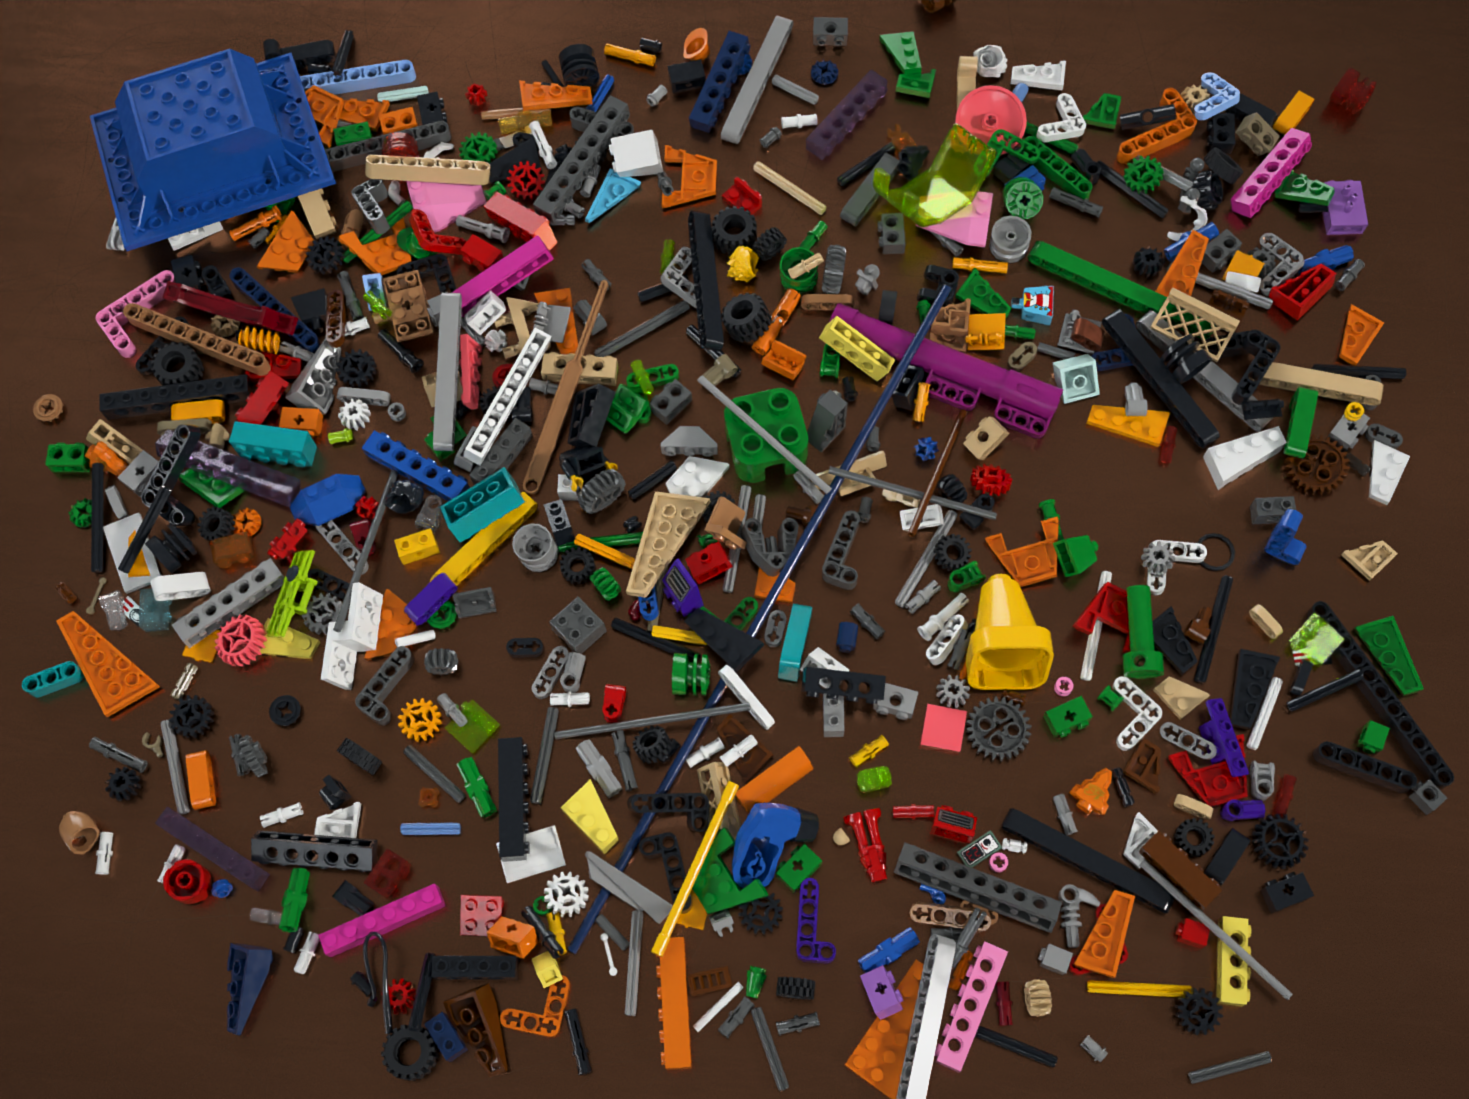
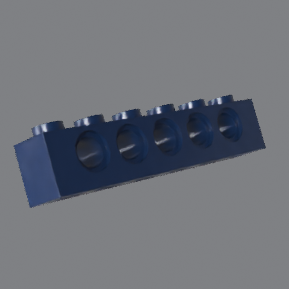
M728 31L689 116L690 127L710 133L712 127L716 126L717 116L724 108L725 98L729 97L730 87L737 80L738 70L743 67L745 54L748 55L751 45L749 44L748 36Z

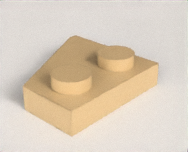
M883 489L882 495L886 496V500L899 501L906 506L916 508L920 504L921 499Z
M1382 540L1372 545L1360 546L1358 549L1346 550L1342 553V556L1370 581L1398 553Z
M1170 676L1153 690L1179 720L1183 719L1210 696L1207 692Z

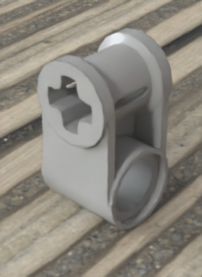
M1256 761L1251 762V796L1254 800H1262L1263 802L1274 792V763L1261 764ZM1258 787H1263L1266 790V794L1261 793Z

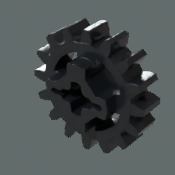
M326 236L325 240L320 237L319 242L313 241L314 246L308 247L310 252H306L308 256L306 261L309 263L308 266L316 273L321 272L324 275L326 271L331 273L333 268L337 270V265H342L340 259L345 258L342 254L345 252L342 244L334 237L330 239Z
M352 349L351 354L345 352V357L340 356L341 362L336 363L338 367L336 372L344 385L347 386L350 383L351 388H354L355 384H357L361 388V383L368 385L367 380H373L372 374L377 373L375 370L377 365L373 356H370L368 351L363 353L361 349L358 352Z
M187 695L185 701L180 698L179 705L173 704L176 708L175 711L169 712L173 715L169 719L171 723H174L171 728L177 730L176 733L180 736L183 734L185 738H189L190 734L193 738H196L198 732L204 735L203 729L209 730L208 722L214 721L210 718V716L214 715V712L209 710L212 707L211 704L207 703V700L204 698L200 699L198 695H195L193 699ZM200 706L202 707L204 714L200 713ZM180 719L183 720V722H182V725H184L183 727H182L181 724H180Z
M774 893L770 896L759 898L769 901L767 903L759 902L756 899L744 905H739V909L743 910V912L738 913L741 918L744 917L741 924L748 925L747 931L754 929V935H757L758 931L765 935V930L767 929L771 933L773 932V925L779 927L777 919L782 920L783 916L778 914V912L783 911V907L777 906L780 903V899L774 900ZM751 903L753 909L752 912H750L747 915V908ZM757 908L765 909L764 916L760 914L755 915L757 914ZM774 909L775 914L772 921H770L769 913ZM753 922H762L763 926L755 925Z
M1192 987L1191 993L1183 991L1185 997H1178L1181 1004L1175 1005V1008L1180 1009V1012L1176 1013L1175 1016L1182 1018L1179 1024L1182 1026L1186 1025L1185 1030L1188 1032L1192 1030L1195 1035H1198L1199 1032L1207 1035V1029L1214 1032L1213 1025L1220 1026L1217 1018L1223 1017L1222 1014L1218 1013V1010L1223 1007L1216 1004L1219 998L1212 997V991L1208 990L1205 993V989L1201 987L1198 991ZM1201 997H1204L1210 1004H1204ZM1199 1007L1203 1010L1199 1012V1015L1195 1014ZM1188 1018H1193L1197 1025L1192 1024Z

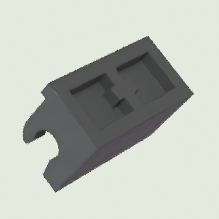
M491 587L453 594V600L456 605L455 611L459 619L497 612L495 596Z

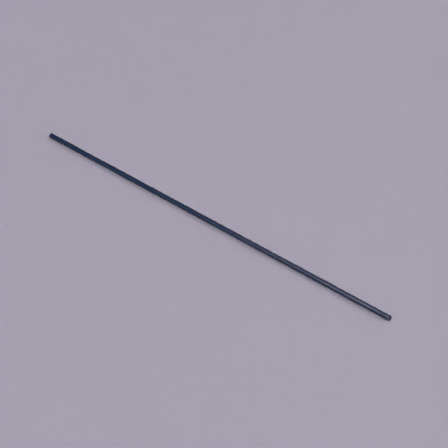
M943 285L839 469L849 471L951 292L952 289L948 285ZM835 475L830 484L832 490L828 494L825 493L746 632L750 636L755 638L845 478ZM720 678L703 709L715 708L727 688V684L722 678ZM710 716L697 719L655 794H667ZM659 797L654 800V806L658 809L662 803ZM655 813L643 814L614 865L619 871L623 872ZM603 887L601 888L567 950L574 954L577 953L611 892Z

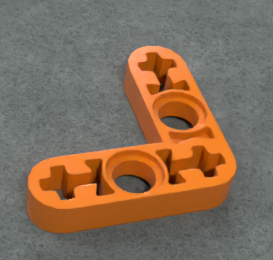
M562 975L563 983L566 984V987H562L560 994L564 995L563 999L559 996H552L553 992L557 994L558 987L555 986V983L550 985L543 1015L516 1009H505L500 1015L501 1024L508 1029L546 1037L557 1036L561 1030L570 991V981L566 976ZM554 1000L561 1002V1009L557 1012H553L550 1009V1004ZM512 1013L513 1017L520 1019V1014H523L520 1020L521 1027H517L519 1023L511 1021L508 1024L505 1016H509ZM528 1017H534L536 1020V1025L532 1029L525 1027V1020ZM540 1019H544L542 1023L547 1025L553 1021L556 1030L548 1033V1029L541 1027V1032L537 1031L540 1027Z

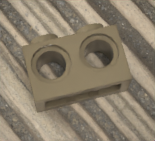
M1257 112L1244 117L1235 132L1257 156L1270 152L1280 137Z

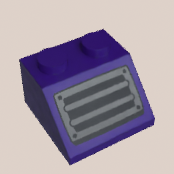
M679 558L676 559L662 579L665 587L662 590L667 599L671 597L673 600L671 603L675 611H680L683 617H685L697 608L703 607L704 604L697 584Z

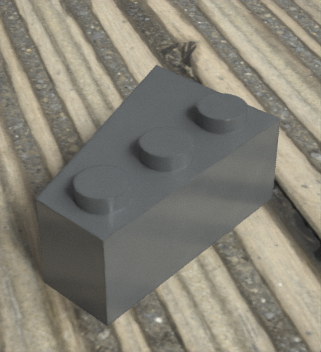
M829 390L826 394L823 393L818 398V403L807 431L808 442L821 453L846 427L848 403L832 390Z

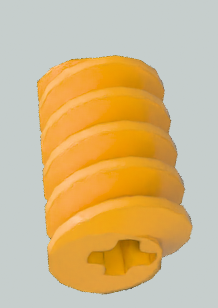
M246 326L245 330H241L239 333L238 344L249 349L253 348L254 351L260 349L261 352L267 350L268 353L275 352L277 354L280 345L279 332L276 331L273 336L271 330H268L267 334H265L264 328H261L260 332L257 333L256 327L251 332L250 327Z

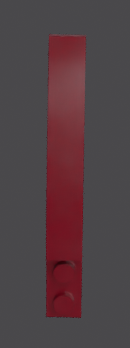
M167 281L162 297L182 305L292 336L298 318L295 316L277 312L266 306L258 307L240 303Z

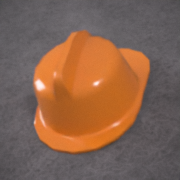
M698 28L692 31L685 39L683 56L691 61L701 60L703 65L705 59L710 54L707 30Z

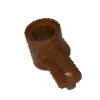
M809 505L805 510L788 506L786 517L803 521L802 524L807 527L818 506ZM821 521L816 530L820 529Z
M1203 606L1197 619H1192L1187 625L1184 635L1203 644L1211 631L1208 625L1212 614L1211 608Z

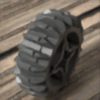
M835 244L830 245L827 249L822 279V291L827 294H838L840 292L846 259V248Z
M607 469L600 474H596L578 493L577 499L581 508L589 514L602 511V509L617 500V497L624 491L625 480L614 469Z

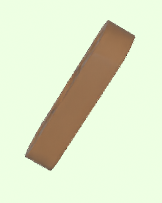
M805 294L801 297V307L805 310H834L838 303L851 308L854 307V297L847 294Z

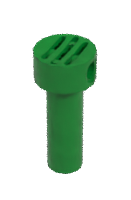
M1150 586L1127 587L1130 652L1123 654L1124 676L1134 679L1164 675L1163 653L1154 651Z

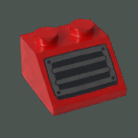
M937 806L930 834L970 844L975 834L977 817H974L973 813L968 811H961V813L953 811V808L950 806Z

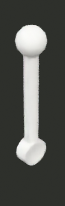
M602 933L600 939L604 942L610 965L609 973L611 976H615L618 971L613 964L607 941L608 935Z

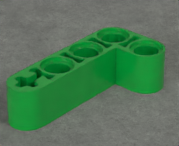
M1298 387L1291 398L1289 410L1292 412L1284 447L1285 455L1304 459L1318 398V391Z

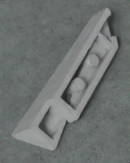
M586 851L585 856L587 857L590 879L636 910L642 912L644 910L658 924L667 917L673 906L672 904L592 852Z

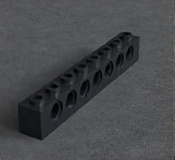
M245 374L99 394L100 412L107 420L171 412V406L176 403L213 399L222 400L225 404L245 402L251 392L254 393V386L249 376Z

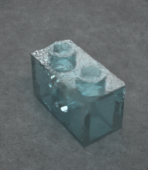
M152 588L140 589L139 627L145 632L169 630V623H171L169 605H171L172 600L156 601Z

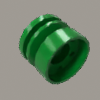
M1027 177L1012 179L1003 190V203L1012 216L1029 219L1034 217L1043 205L1044 197L1041 189L1033 180ZM1025 195L1028 199L1025 200V203H1022L1020 200Z
M803 247L792 248L781 257L780 278L785 290L791 288L802 295L812 291L816 286L818 266L812 268L809 273L805 272L795 279H792L788 272L789 268L801 263L802 259L806 260L814 255L809 249Z
M674 653L672 694L686 695L688 686H692L693 695H697V689L700 686L701 695L706 696L711 676L708 654L702 655V663H699L698 654H695L692 663L689 662L687 653Z

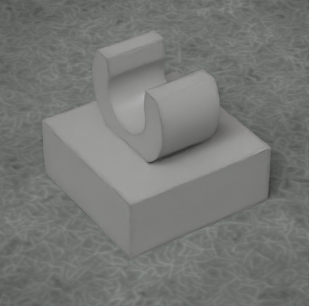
M728 909L709 916L714 931H717L720 937L723 936L721 930L724 927H728L730 932H733L731 924H734Z

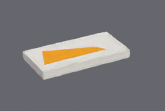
M139 512L103 527L126 594L151 585L150 581L153 578L162 576L155 555L145 543L130 572L127 574L118 570L143 521Z

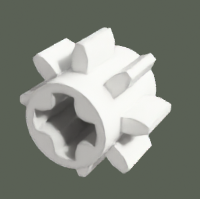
M501 329L498 332L491 330L485 336L486 347L491 352L494 350L500 352L503 347L507 346L506 334Z

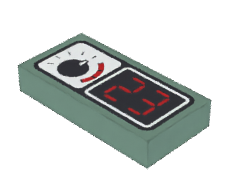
M990 830L959 850L956 854L964 865L973 868L1002 849V846Z

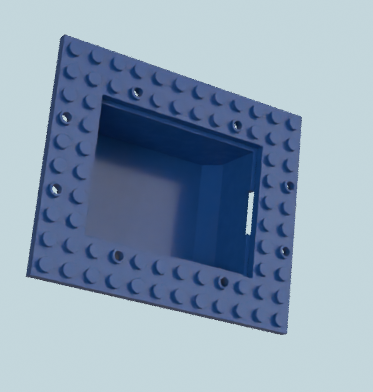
M227 49L124 81L115 100L116 108L90 115L122 242L126 251L336 184L292 53L255 63L254 58L235 50Z

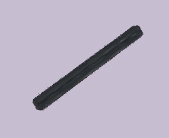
M102 463L92 464L91 571L94 573L103 572L104 465Z
M1224 575L1220 582L1209 623L1211 631L1204 642L1194 678L1196 682L1201 684L1205 683L1208 677L1233 583V578L1228 575Z

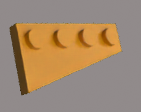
M1092 405L1086 424L1159 447L1170 412L1147 410L1146 416H1126L1125 408Z

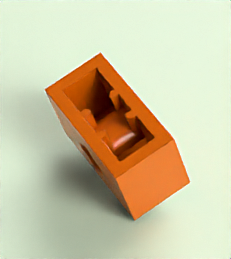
M282 407L279 427L308 431L312 438L320 437L324 416L319 409Z
M503 916L487 931L491 948L523 959L538 943L534 926Z

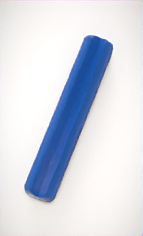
M607 74L592 97V104L587 105L586 109L594 112L597 111L614 83L613 76Z

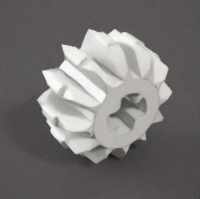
M351 398L350 403L344 401L345 407H339L341 413L338 414L341 424L346 426L347 429L354 427L357 431L359 426L365 428L364 422H370L369 416H371L368 405L360 399L355 402Z

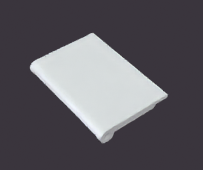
M555 825L526 834V842L529 841L530 854H527V860L501 861L507 883L566 865ZM498 842V843H496V845H497V849H498V852H499V842Z

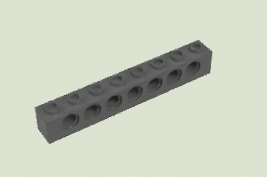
M611 95L608 97L533 203L536 214L545 216L553 223L556 218L561 216L566 203L569 204L575 191L580 189L584 178L590 175L594 164L599 162L603 151L611 144V138L619 133L622 124L629 119L630 112L627 103Z
M905 842L894 873L1049 933L1052 932L1057 922L1062 903L1051 897L1044 896Z

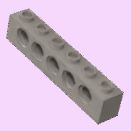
M271 558L263 561L258 567L245 573L236 582L230 583L224 590L212 595L203 604L196 606L193 611L178 618L172 626L181 640L191 648L214 631L220 629V626L223 627L226 621H231L232 616H239V614H242L283 585L284 575Z

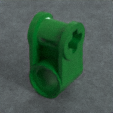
M825 344L820 366V377L826 375L834 376L838 379L840 353L835 351V354H829L828 351L835 350Z
M973 561L962 568L954 570L949 577L947 586L950 591L958 593L971 586L980 584L986 579V576L978 568V562ZM953 579H959L961 584H956Z

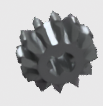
M1256 247L1253 251H1248L1247 255H1253V258L1265 263L1259 273V276L1263 279L1276 266V262H1274L1275 256L1270 255L1271 250L1266 252L1264 247L1261 250Z
M443 648L429 650L424 658L425 669L434 675H448L455 672L458 665L456 652Z

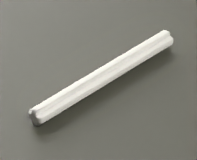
M1102 571L1098 591L1106 582L1111 583V572ZM1097 619L1092 634L1088 636L1080 676L1082 680L1090 681L1092 678L1103 623Z

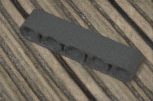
M885 153L840 213V218L857 226L899 171L897 165L900 160Z

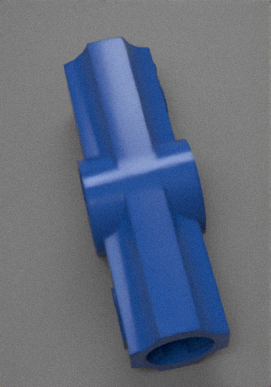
M1213 222L1196 230L1198 233L1209 238V241L1219 235V230ZM1191 231L1183 233L1179 241L1163 250L1170 263L1177 257Z
M1345 245L1331 251L1328 249L1321 250L1313 257L1305 259L1304 266L1297 273L1300 276L1302 272L1321 263L1333 270L1336 266L1353 260V249L1351 246Z
M909 927L895 937H890L877 945L876 949L861 957L858 963L864 973L882 965H889L899 959L903 953L919 944L918 936Z

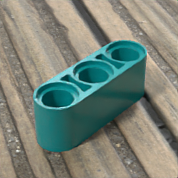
M68 661L27 676L22 681V689L31 696L38 698L79 683L84 678V674L77 664ZM75 669V672L69 676L70 672ZM56 676V679L51 683V679ZM37 683V686L32 690V686Z

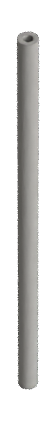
M703 375L700 376L697 381L822 491L828 494L832 490L829 485Z
M1144 859L1139 866L1286 1000L1293 995L1149 862Z

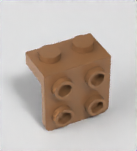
M719 497L705 527V531L713 535L715 540L725 543V546L732 550H736V548L745 549L747 542L736 535L745 516V511L725 497Z

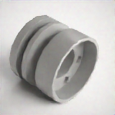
M531 523L521 527L514 535L513 550L525 568L534 572L545 571L552 567L558 559L559 550L557 544L546 527Z

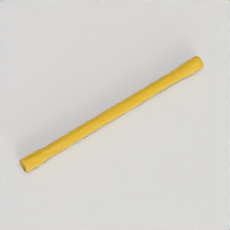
M731 781L727 782L720 803L662 931L651 950L652 953L660 957L663 956L673 929L728 807L739 788V785Z

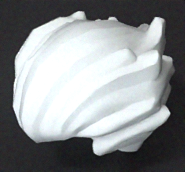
M986 45L973 52V57H978L977 72L980 76L999 78L1001 73H1005L1007 59L1000 46Z

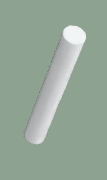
M737 982L693 1025V1028L699 1032L744 987Z

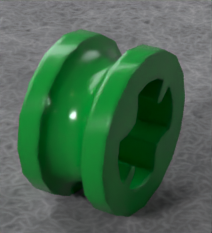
M540 896L534 900L533 908L538 915L546 916V914L552 911V908L539 911V902L543 901L545 903L544 896Z

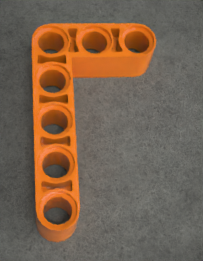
M1165 89L1159 104L1160 107L1174 104L1176 120H1172L1121 143L1116 156L1120 164L1132 163L1133 158H1136L1138 155L1142 157L1148 156L1192 136L1197 119L1176 89Z

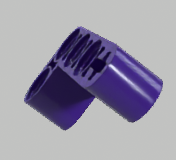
M806 878L800 886L796 954L798 959L803 962L828 964L835 959L836 948L832 943L816 941L819 884L814 878ZM808 884H811L813 888L811 899H807V889H804L807 888ZM809 904L813 906L814 912L805 914L802 908ZM808 925L812 927L813 932L810 935H804L801 932V928ZM803 946L811 949L812 953L809 956L801 955L800 949ZM823 948L831 949L832 956L824 958L821 955V950Z

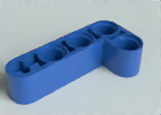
M1287 509L1273 529L1264 548L1266 553L1293 565L1300 563L1307 547L1302 541L1293 538L1303 519V515L1300 512Z

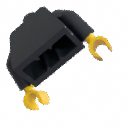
M578 446L561 453L559 457L560 467L567 478L572 480L571 490L574 492L577 491V486L580 489L583 487V479L576 476H581L603 466L606 467V470L614 469L617 471L618 469L615 463L608 462L609 460L603 454L602 447Z

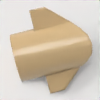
M215 423L212 429L205 435V440L209 441V447L223 449L225 440H230L231 435L223 426Z

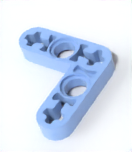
M1215 73L1203 74L1201 86L1214 96L1197 104L1194 108V116L1198 120H1206L1239 102L1240 91Z

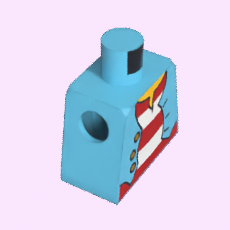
M1054 286L1025 288L1022 298L1012 297L1011 308L1021 309L1022 320L1050 325L1053 318Z

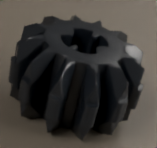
M1150 246L1147 249L1142 247L1137 251L1132 261V265L1135 266L1134 271H1140V276L1146 274L1147 278L1150 274L1155 277L1162 270V265L1164 264L1162 252L1157 253V248L1152 250Z
M945 475L937 483V489L942 498L960 503L967 499L966 488L955 475Z
M123 767L122 770L116 768L115 774L109 773L110 780H105V783L108 784L105 790L110 793L109 796L112 799L116 798L118 801H123L125 798L130 800L131 794L137 795L135 789L141 788V785L138 784L141 779L139 776H136L137 773L133 769L129 770L128 767Z

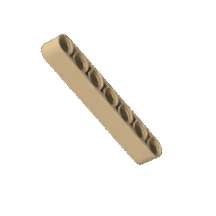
M368 155L366 157L365 174L371 179L486 185L489 183L490 164L484 161Z
M1272 362L1259 385L1296 391L1298 387L1318 391V396L1372 406L1381 404L1383 384L1377 381Z

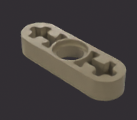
M205 418L160 421L157 423V434L172 436L175 429L181 424L196 425L200 428L201 434H207L212 428V421Z

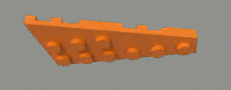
M74 611L56 620L106 717L113 715L160 687Z

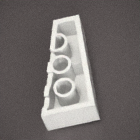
M1279 426L1210 447L1203 458L1219 490L1227 483L1234 481L1240 475L1253 469L1256 465L1279 453L1286 444V440Z

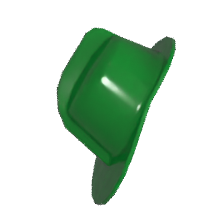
M412 227L401 230L397 235L399 247L417 259H423L437 253L420 247Z

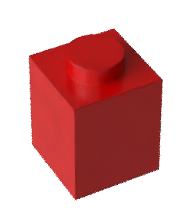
M1185 918L1182 922L1178 923L1175 934L1178 935L1177 941L1202 949L1207 945L1210 929L1203 923Z

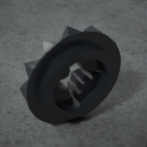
M283 695L271 703L269 715L271 720L277 725L289 726L292 723H296L297 718L300 716L301 706L295 697ZM288 706V709L292 713H286L285 716H283V713L279 709H286V707Z

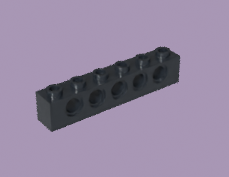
M258 830L251 838V861L259 862L260 864L279 863L282 866L292 864L299 865L300 867L317 866L321 869H355L360 872L372 871L377 864L378 840Z

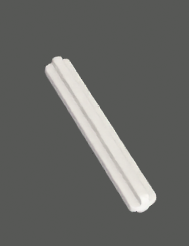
M1273 677L1269 684L1246 744L1252 750H1256L1260 744L1283 680Z

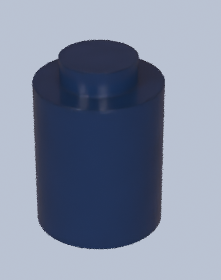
M851 622L839 623L836 647L839 648V651L850 653L851 650H855L858 633L857 624Z

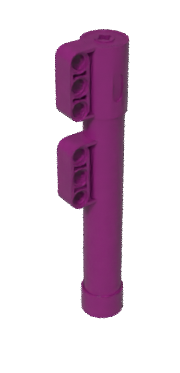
M841 303L837 304L830 318L831 321L838 316L899 362L915 336L911 332L859 313V310ZM926 338L923 339L909 364L923 368V371L929 373L925 383L930 385L936 384L939 387L936 391L929 390V397L956 408L971 411L976 407L980 395L984 394L998 400L994 418L1002 426L1037 439L1042 438L1046 434L1063 393L1061 388L1012 369L1009 371ZM948 391L956 393L953 398H948L945 394ZM969 397L973 400V403L966 405L963 400ZM1000 411L1007 412L1008 417L1004 419L1000 418L998 416V413ZM1017 418H1023L1026 421V423L1024 425H1018L1015 422V420ZM1041 425L1043 427V431L1036 432L1034 431L1033 426Z

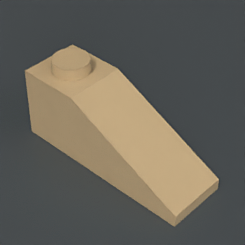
M101 419L93 426L86 437V440L94 445L101 441L104 442L109 449L115 452L117 457L129 465L143 451Z

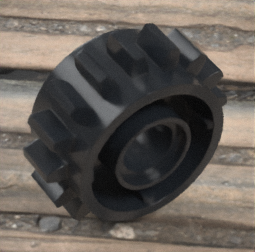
M1209 170L1202 171L1194 179L1193 188L1198 189L1200 192V198L1197 201L1198 206L1209 211L1218 208V204L1222 202L1223 188L1221 180L1216 173Z

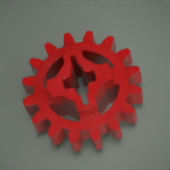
M529 161L526 162V165L519 162V167L513 165L514 171L509 170L511 177H507V180L511 181V183L507 186L508 188L513 187L511 193H517L516 198L523 196L525 201L529 196L533 200L532 195L535 194L538 197V191H543L541 185H545V181L541 179L545 175L539 174L541 168L535 169V163L529 166ZM523 170L521 175H516L519 171ZM530 170L533 171L538 178L532 177V175L530 174ZM527 174L528 179L531 182H528L525 188L524 182L522 180H525ZM514 183L522 187V192L516 188ZM532 186H536L533 191L529 192Z
M983 464L982 467L977 465L976 469L973 468L970 481L972 486H976L975 490H981L983 494L988 492L990 496L993 493L1000 496V492L1006 494V491L1010 490L1012 478H1010L1011 474L1006 473V469L1002 470L1000 466L995 468L992 464L990 466Z

